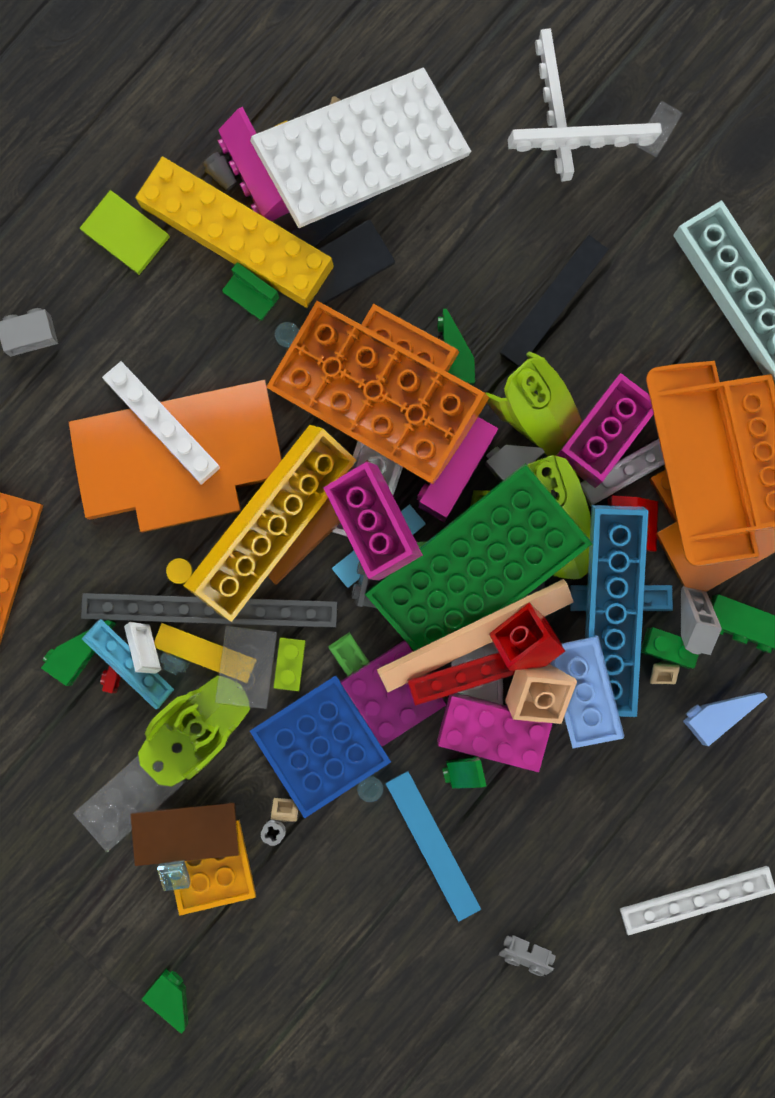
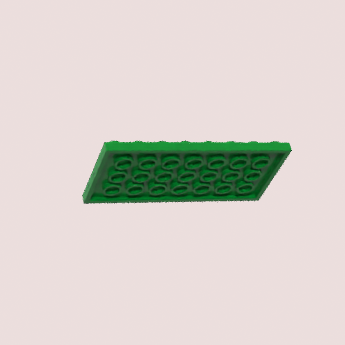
M525 463L421 546L419 549L423 556L376 582L366 591L365 595L410 647L416 651L523 599L591 546L592 542Z

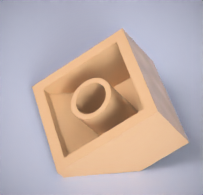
M550 664L540 668L515 670L505 699L513 720L562 724L577 680Z

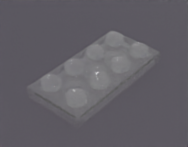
M138 755L73 814L102 848L109 852L132 831L131 813L155 810L186 781L182 780L172 787L158 785L140 766ZM156 762L153 765V769L157 772L161 771L163 763Z

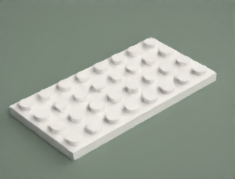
M424 67L251 136L250 140L298 228L463 159L471 153L469 146Z

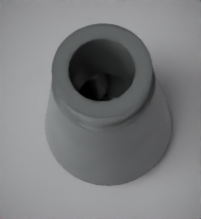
M216 152L203 162L204 171L226 191L238 183L224 155L221 156Z

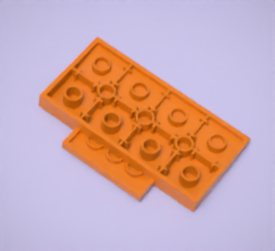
M316 301L266 387L431 484L435 483L489 399L485 392L448 373L459 354L458 349L375 304L372 305L362 324H359L323 303Z
M265 380L160 402L220 466V469L202 485L131 409L70 421L71 441L85 518L91 520L136 510L140 532L143 533L240 512L241 508L236 488L265 482L282 461Z

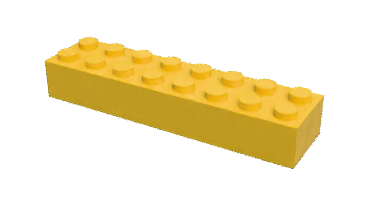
M163 156L135 197L140 207L231 263H240L268 285L308 308L334 267L330 256Z
M309 425L183 586L219 615L232 622L327 500L328 496L323 487L347 474L357 460L323 428Z

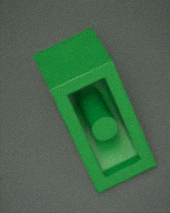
M166 969L141 1000L182 1034L188 1025L186 986L182 983L183 979L176 972H169Z

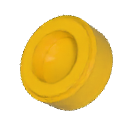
M177 558L168 564L166 573L172 582L184 584L193 574V568L188 561Z

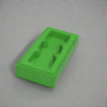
M350 632L328 646L347 676L370 663Z

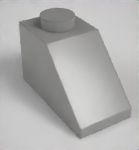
M505 445L500 449L497 446L486 455L488 460L485 466L501 483L523 464L536 461L545 451L538 447Z

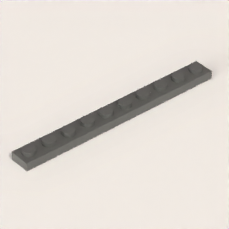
M82 593L81 619L336 628L337 602L249 599L234 620L230 622L198 597Z

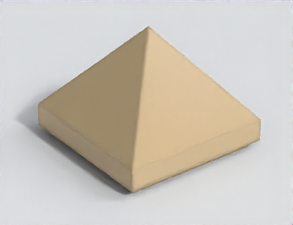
M665 661L654 664L650 684H676L680 666Z
M274 798L271 820L283 822L297 821L298 807L292 799Z

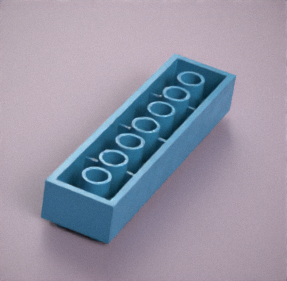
M592 505L590 526L592 545L589 546L585 638L599 637L619 716L637 717L648 510L644 507Z

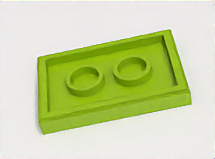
M111 190L80 227L82 232L138 275L141 274L170 238L168 233Z

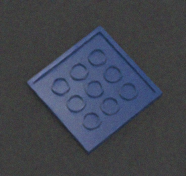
M337 675L250 730L253 738L304 818L391 763V760L342 686Z

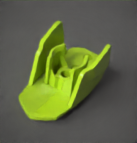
M529 351L526 354L529 359L508 377L504 388L506 398L486 393L489 397L487 404L502 421L509 423L536 446L542 448L547 456H557L582 423V420L570 392L558 373L549 365L545 358Z
M551 455L527 464L550 493L551 490L557 492L556 500L590 539V512L579 478L565 458ZM545 467L550 469L547 476L542 475V470ZM589 547L553 575L567 579H581L588 573Z
M216 676L201 688L175 698L149 723L145 732L146 740L138 752L140 766L158 785L170 787L185 778L191 779L199 773L222 750L228 737L249 712V700L243 687L229 678ZM174 744H180L182 746V751L180 753H174L172 751V746ZM156 762L163 763V769L159 772L153 769V765Z

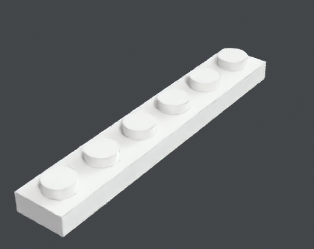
M551 28L542 29L539 40L535 41L536 54L541 55L542 63L539 64L540 78L545 79L546 87H543V98L545 103H549L550 111H547L548 126H552V128L567 127ZM566 147L552 149L557 152L555 170L557 174L560 173L561 182L571 180L574 174L571 149Z
M661 123L512 130L508 138L509 149H517V151L524 152L531 148L552 150L556 147H566L567 149H576L580 146L588 145L591 148H600L609 144H614L616 147H624L630 143H639L640 146H647L655 142L662 133Z
M122 361L102 377L201 485L220 469L215 460Z

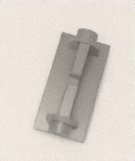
M514 935L512 937L506 936L504 946L507 948L499 953V956L505 958V962L514 966L524 965L529 968L531 973L538 976H544V974L547 975L553 971L554 968L548 966V964L553 965L556 956L552 954V951L534 944L531 953H529L527 950L530 942Z

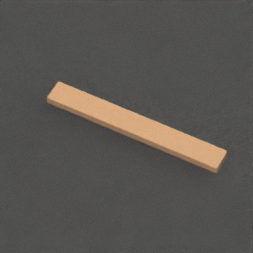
M562 579L377 669L387 692L408 683V680L423 676L493 642L489 633L529 602L543 616L573 603L574 601L566 581Z

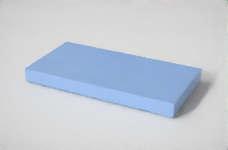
M594 636L562 643L565 652L553 660L550 665L577 680L564 716L572 748L623 739L624 732L599 637Z

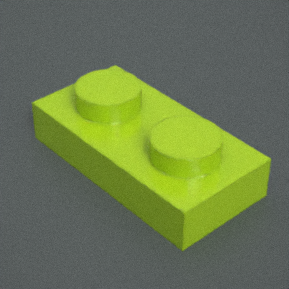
M280 638L274 681L275 689L300 691L305 640Z

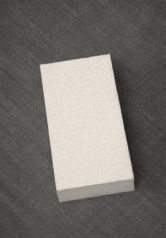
M129 622L124 628L135 672L158 673L161 667L150 625Z

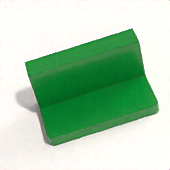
M237 262L231 269L233 277L222 291L256 318L263 320L279 299L278 291Z

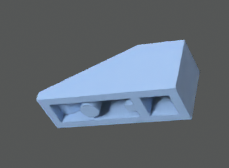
M757 692L702 706L696 705L686 713L688 717L683 722L702 745L710 746L765 700L767 696L765 693Z

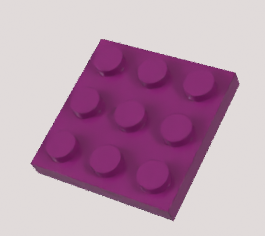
M405 640L340 681L381 746L386 745L446 706L442 698L415 706L408 683L387 692L377 669L412 653Z

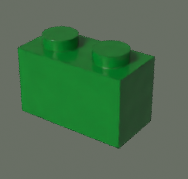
M654 627L647 628L641 646V653L678 664L687 669L695 668L699 654L691 653L685 649L682 637Z

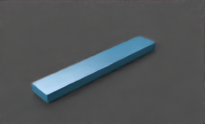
M406 771L386 782L393 799L458 922L480 911L481 908L410 773Z

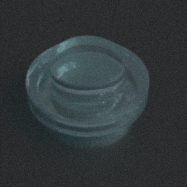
M291 322L281 323L275 330V339L279 345L290 347L299 329Z
M369 776L358 784V795L366 802L377 801L383 793V785L378 778Z

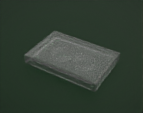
M226 626L215 703L267 709L277 632Z

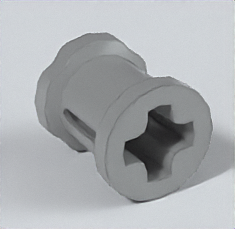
M277 820L266 822L261 831L263 842L270 846L279 844L285 836L284 824ZM270 826H273L274 830L279 829L280 832L276 838L273 835L267 834Z

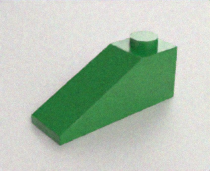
M104 621L111 629L116 625L114 621ZM88 631L57 646L55 649H50L43 658L45 663L41 669L65 686H72L96 653L82 640Z
M471 755L446 761L447 767L442 768L445 783H451L452 789L486 787L481 760L477 756Z

